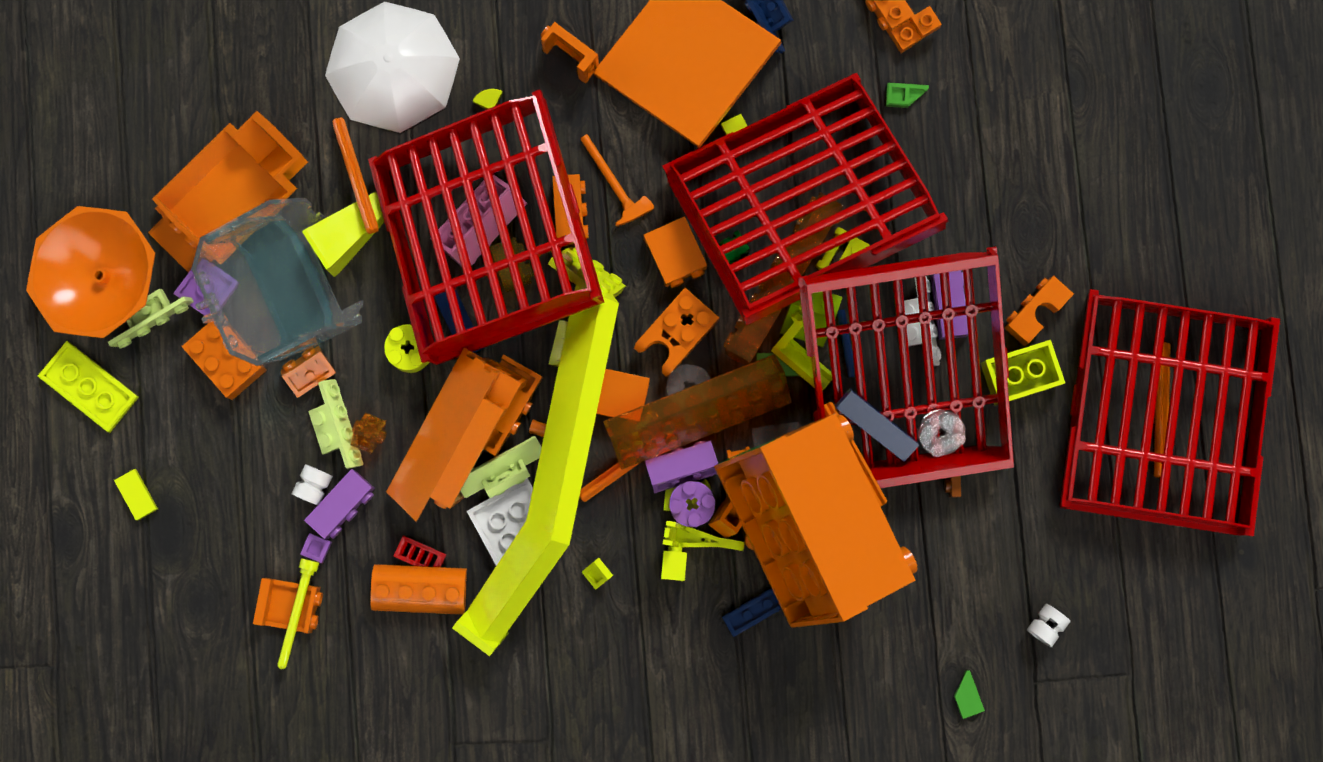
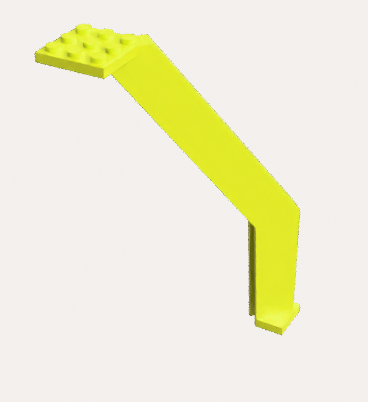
M571 246L561 253L569 280L576 285V291L585 289L587 286L576 248ZM552 257L548 265H550L552 268L556 270L554 259ZM593 260V264L605 303L569 316L526 522L468 610L452 627V629L488 656L496 650L509 634L508 630L570 545L619 306L615 297L626 287V285L621 283L622 279L606 272L604 266L596 260Z

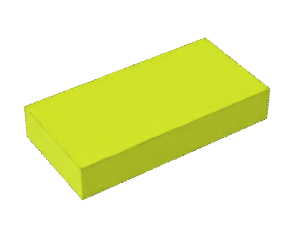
M133 469L114 480L135 520H140L158 510L137 469Z

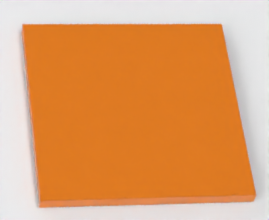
M649 0L593 73L596 77L700 148L782 42L779 38L722 0Z

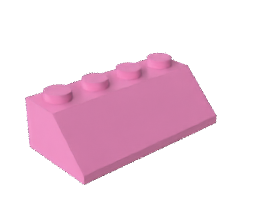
M493 175L505 222L508 225L517 216L510 187L507 183ZM483 180L474 190V194L490 247L494 239L499 235L485 181ZM523 199L524 206H526L527 202ZM465 200L456 212L470 263L473 265L481 255L468 203ZM448 218L438 229L444 252L461 266Z

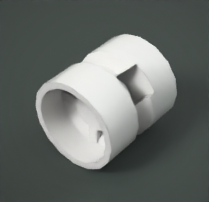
M305 464L300 474L302 481L296 483L291 494L319 505L324 496L322 489L328 487L333 476Z
M1045 604L1038 613L1040 618L1034 619L1027 628V631L1039 641L1052 648L1059 638L1058 632H1063L1070 623V620L1054 607ZM1048 620L1054 624L1052 628L1046 624Z

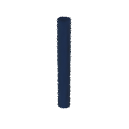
M838 310L837 312L838 325L847 324L845 310ZM840 334L848 378L855 377L850 334Z

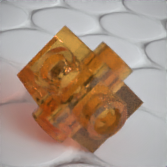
M365 413L361 420L357 419L354 423L351 446L372 454L377 445L383 444L386 438L387 431H384L387 421Z

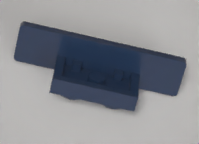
M783 0L745 1L747 9L754 13L757 19L755 23L777 38L776 31L793 21ZM782 43L777 48L775 53L782 54L783 52H785Z

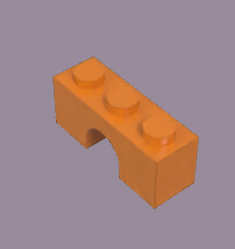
M1055 276L1048 280L1044 278L1036 286L1038 291L1034 296L1029 294L1021 302L1023 308L1018 313L1013 311L1006 319L1008 324L1004 329L1023 346L1029 344L1044 328L1035 317L1036 308L1044 306L1053 313H1056L1074 295Z

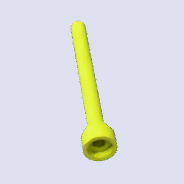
M301 558L299 568H301L300 573L302 575L278 661L279 669L287 667L311 575L314 576V572H317L319 562Z

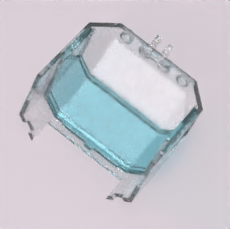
M306 198L268 200L199 239L192 271L195 282L202 291L204 301L197 303L195 306L197 310L209 307L211 312L201 318L202 322L205 324L214 321L229 354L256 366L282 361L362 323L359 309L363 307V301H359L341 311L317 255L302 233L306 228L326 218L321 212L316 214L310 208L312 204Z

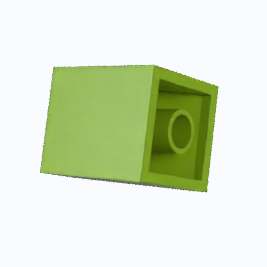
M816 292L812 294L815 329L826 327L823 292ZM832 294L836 319L842 297ZM800 300L788 306L780 331L781 334H785L794 323L790 316L795 311L802 315V310L799 309ZM804 327L801 328L794 338L805 341ZM827 337L817 338V346L823 347Z

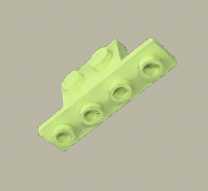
M163 289L156 290L148 295L146 306L127 320L130 329L108 341L109 346L124 348L130 345L133 338L148 334L153 326L165 324L173 314H180L188 310V305L194 302L191 297H182L170 304Z
M335 379L320 381L318 385L325 404L308 412L322 454H328L340 449L347 469L362 466L361 452L358 448L337 381Z
M533 436L472 469L461 489L464 497L467 498L485 488L489 498H492L495 495L504 493L506 489L515 484L524 482L526 478L530 477L526 465L540 457L542 447L537 438Z

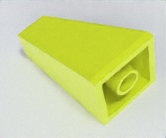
M375 191L369 195V199L379 229L384 223L378 195ZM357 202L302 231L326 270L334 277L343 270L374 234L366 232Z

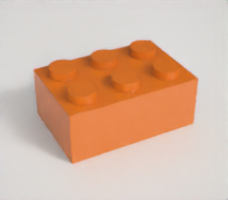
M217 316L181 346L222 394L231 400L235 399L267 371L224 320Z

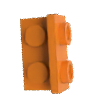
M319 346L306 349L302 353V357L295 361L294 359L288 361L282 366L283 369L281 370L282 378L297 398L317 386L320 381L326 380L336 373Z

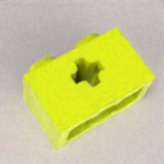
M669 546L668 551H663L661 579L685 581L687 553L682 552L681 547Z

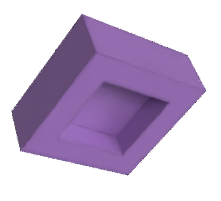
M309 533L300 555L323 563L332 542Z

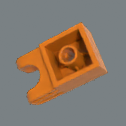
M684 288L635 343L634 349L641 353L653 344L664 345L668 349L669 357L662 366V374L666 377L670 376L719 321V317L689 290ZM690 317L693 324H686L684 326L682 318Z

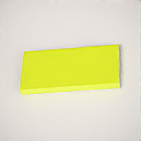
M69 341L63 344L38 375L41 380L108 433L115 428L139 398Z

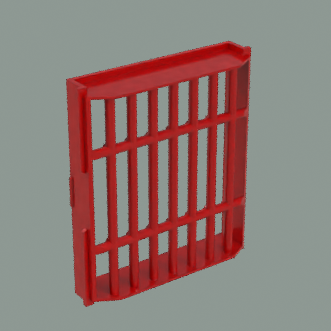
M857 73L788 105L787 108L735 133L731 132L662 166L670 188L746 326L800 300L798 277H801V274L797 269L798 265L866 232L877 229L883 240L808 275V278L827 273L866 268L946 229V222H948L944 212L938 213L927 188L866 90L861 85V79ZM854 101L858 103L861 108L860 111L827 127L821 119L822 116ZM867 118L872 126L871 128L836 144L831 134ZM810 122L814 123L818 130L741 168L735 158ZM876 135L879 137L883 145L848 162L842 154L843 151ZM819 140H824L828 146V149L751 186L745 178L746 175ZM886 153L893 160V163L860 179L856 177L852 170ZM830 157L835 158L839 166L761 204L755 193ZM724 163L728 164L732 171L731 173L689 192L685 182ZM898 170L905 179L871 197L867 195L863 188ZM840 175L846 176L850 183L773 221H770L765 211ZM733 181L738 182L742 190L699 210L694 200ZM909 188L916 197L915 199L879 215L874 205ZM852 192L858 196L860 202L782 240L776 232V229ZM743 199L749 201L752 208L709 228L704 219ZM920 206L922 207L928 218L891 235L885 223ZM863 210L867 211L871 218L870 221L791 258L786 249ZM753 217H757L761 222V227L719 246L714 237ZM763 235H767L770 238L771 245L732 264H729L724 255ZM774 253L779 254L783 263L742 283L739 282L735 272ZM784 272L790 273L794 283L751 304L749 303L745 291Z
M541 90L532 92L530 97L509 100L386 150L378 157L374 156L368 159L386 230L390 232L404 285L402 290L422 363L428 361L438 365L459 357L463 348L473 352L605 303L580 220V210L574 189L569 182L546 99L543 98ZM537 113L545 143L531 148L523 117ZM514 121L523 152L510 156L502 126ZM493 130L502 160L489 165L481 134ZM473 138L481 168L469 173L461 142ZM452 146L460 177L448 181L440 151ZM548 152L571 231V234L557 238L535 162L536 156ZM431 155L439 185L427 189L419 159ZM526 161L548 238L547 243L539 246L535 245L514 171L515 165ZM411 163L419 193L407 197L399 167ZM503 169L506 173L527 248L526 251L514 254L493 179L494 173ZM389 171H391V175H392V179H393V182H394V186H395L396 194H397V197H398V201L396 200V196H395V192H394V188H393V185H392V181H391V177H390ZM484 178L506 257L495 263L492 259L472 187L473 181ZM463 186L485 265L474 271L471 267L451 194L453 189ZM440 194L443 196L464 273L453 279L451 278L431 204L432 198ZM420 202L423 206L443 281L432 287L410 210L412 205ZM400 210H401V212H402L404 224H405V227H406V231H407L408 239H409V242H410V246H411V250H412L413 258H414V261H415V265H416L417 273H418V276H419V280H420V284H421L422 291L420 290V286H419V283H418V279H417L415 267H414V264H413L411 252H410V249H409L407 237H406V234H405L403 222H402L401 215H400ZM573 242L587 286L585 289L572 291L561 253L563 246ZM550 251L552 252L563 294L550 298L539 259L540 255ZM529 259L542 301L531 306L528 304L518 268L519 263ZM508 267L520 310L510 314L507 313L497 277L498 271ZM488 276L499 318L486 322L476 285L477 279ZM467 284L478 325L465 330L455 293L456 287ZM446 292L456 329V334L446 338L443 334L434 300L435 295ZM424 299H425V303H426V306H427V310H428V314H429V318H430V321H431V325H432V329H433V333H434V337H435L436 342H434V339H433L432 331H431V328H430L428 316H427L426 309H425V305H424V301H423Z
M996 246L986 248L987 252H963L827 273L810 279L808 276L798 277L807 356L811 357L817 405V410L813 413L814 422L825 418L817 338L828 337L834 401L836 404L843 397L837 336L851 333L857 394L867 401L860 333L861 331L874 329L882 405V411L880 412L891 421L895 418L906 417L907 434L916 441L915 417L916 415L929 414L932 453L919 455L917 447L905 462L900 458H896V455L887 448V460L873 462L871 435L861 428L864 460L880 488L1014 468L1007 380L1009 377L1008 355L1004 339L999 259ZM987 266L990 302L975 304L972 268ZM963 270L966 306L952 308L949 272ZM940 274L942 309L929 311L925 276ZM916 277L919 313L905 315L902 279ZM893 281L896 316L882 318L879 283ZM869 284L873 320L859 322L855 286ZM846 288L850 324L836 326L832 290ZM823 292L826 327L815 329L811 293ZM991 311L997 394L982 395L976 315L977 313ZM966 315L973 397L959 399L953 318ZM943 319L950 401L937 403L930 322L931 320ZM920 322L928 404L914 406L906 326L911 323ZM897 326L905 408L891 410L883 329L885 327ZM998 402L1001 446H986L983 407L985 404ZM974 406L977 446L964 447L961 409ZM837 409L839 415H843L850 425H857ZM951 410L955 449L941 451L938 413Z
M1089 289L1077 380L1074 385L1070 414L1072 418L1060 508L1237 536H1254L1263 465L1261 449L1267 400L1271 396L1280 318L1270 317L1262 320L1129 298L1099 295V290ZM1098 305L1112 307L1107 348L1092 346ZM1122 308L1135 310L1130 351L1116 349ZM1144 312L1158 314L1153 355L1139 353ZM1167 315L1181 317L1176 358L1162 356ZM1190 319L1203 321L1198 362L1185 360ZM1213 322L1226 324L1221 365L1208 364ZM1235 326L1249 328L1244 369L1230 367ZM1258 329H1260L1262 333L1257 371H1253ZM1091 355L1104 356L1106 358L1095 443L1080 441ZM1115 358L1128 361L1118 447L1104 445ZM1138 362L1149 363L1151 371L1141 449L1135 450L1127 448L1137 366ZM1161 365L1174 368L1163 454L1150 452ZM1187 369L1196 371L1197 375L1186 457L1173 455L1183 370ZM1206 372L1220 376L1209 461L1196 459ZM1229 376L1242 379L1233 460L1232 464L1219 463ZM1252 380H1256L1246 464L1242 466ZM1079 450L1093 453L1087 500L1072 498ZM1103 454L1116 456L1110 503L1097 501ZM1126 457L1139 460L1133 507L1120 505ZM1149 461L1162 464L1156 510L1143 508ZM1171 465L1185 467L1179 514L1166 512ZM1194 468L1208 471L1202 517L1189 516ZM1217 472L1229 473L1231 475L1225 521L1212 519ZM1240 475H1242L1244 480L1239 521L1235 523Z

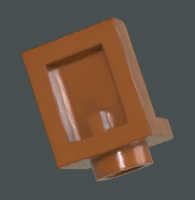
M961 476L945 479V493H949V498L961 497Z

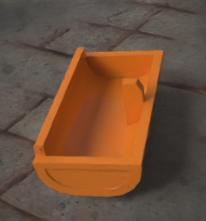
M374 564L371 579V610L463 615L466 605L467 568Z

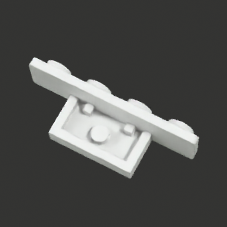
M926 277L928 310L933 311L935 310L934 305L930 300L931 284ZM918 293L916 299L904 301L905 315L919 313ZM931 320L930 333L933 366H938L941 359V351L936 341L938 330L934 321ZM920 322L908 324L906 326L908 347L921 345Z

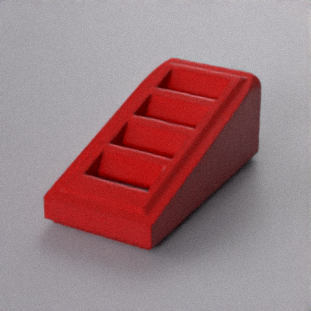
M403 535L394 557L414 566L429 567L435 554L438 557L433 567H441L447 554ZM410 543L412 544L407 556H405L403 553L407 544ZM416 548H421L416 559H411ZM425 551H428L429 554L425 563H420Z

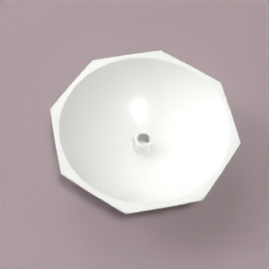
M383 2L339 27L325 76L350 120L401 133L446 108L460 58L435 15Z

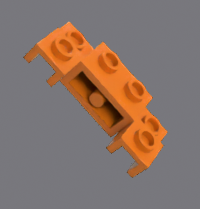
M865 0L868 9L871 12L874 11L878 17L877 22L883 31H887L900 53H903L923 38L940 29L942 25L930 6L914 14L906 0Z
M504 354L500 364L525 377L528 381L524 388L517 391L505 415L499 419L484 447V450L494 456H497L510 434L515 435L521 425L518 421L522 414L527 415L533 405L530 402L531 397L543 379L541 375Z

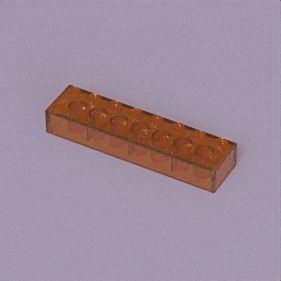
M820 192L817 198L812 196L809 203L825 196V194ZM834 201L807 214L805 217L799 218L793 232L796 233L840 212L844 206ZM832 226L787 247L786 249L791 258L822 244ZM779 254L775 257L770 268L783 263ZM812 259L797 266L801 276L805 273ZM784 272L759 284L758 289L761 290L760 293H754L749 303L751 304L794 283L790 273ZM782 309L747 326L740 316L735 325L737 328L736 333L730 332L723 345L726 348L724 354L748 368Z
M773 354L605 420L603 423L613 452L622 470L792 403L785 372L776 355Z

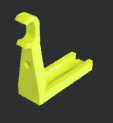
M795 311L790 316L794 323L771 351L814 387L811 357L807 356L806 350L793 339L803 327L802 315ZM819 362L823 391L832 381V374L829 369Z
M666 521L667 528H665L664 545L681 548L721 547L744 551L745 542L719 538L683 526L677 522Z

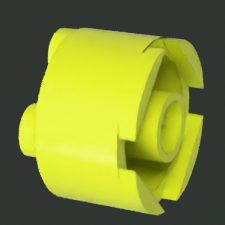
M401 325L390 331L386 338L384 349L387 359L393 366L406 373H415L430 363L428 361L421 362L412 325ZM411 344L414 350H410L408 354L404 349Z

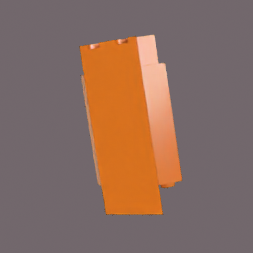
M258 111L238 130L229 123L152 198L158 205L155 209L162 215V219L148 233L188 273L200 257L209 262L214 260L220 265L297 189L290 180L308 161Z
M463 348L386 493L416 522L430 498L435 500L434 504L443 509L447 507L451 509L464 498L460 491L499 419L505 415L517 391L525 387L528 379L489 357L484 359Z

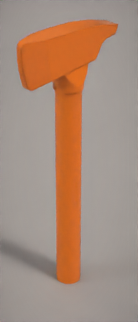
M588 134L580 138L622 203L624 211L622 218L615 223L616 226L632 222L654 209L653 203L646 196H643L634 203L627 196Z

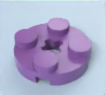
M688 481L674 489L670 496L669 508L673 518L678 523L686 527H697L705 524L712 517L715 510V499L712 491L706 485L700 482ZM696 498L698 500L696 504L699 507L697 510L692 508L689 511L686 500Z

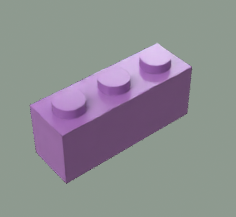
M961 270L949 272L952 308L966 306L963 272L961 273ZM940 274L930 275L934 307L935 310L942 309ZM966 315L953 318L954 338L968 336ZM937 319L939 340L945 339L943 319Z
M699 441L685 449L676 448L671 453L665 455H653L649 460H645L654 493L677 487L688 481H697L716 475L717 472L714 465H717L718 461L711 441Z
M351 469L304 521L322 538L329 539L331 537L334 539L342 530L340 526L346 520L349 522L358 513L356 509L360 504L363 503L365 505L374 496L372 491L375 488L356 470Z

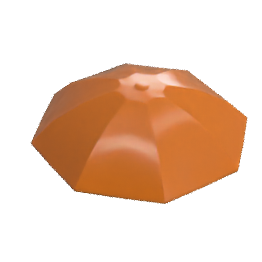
M77 206L36 238L26 291L54 332L105 338L146 306L155 252L127 212Z

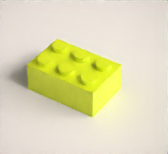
M1051 340L1007 353L1009 402L1065 384ZM991 358L980 364L990 394H997L994 358Z

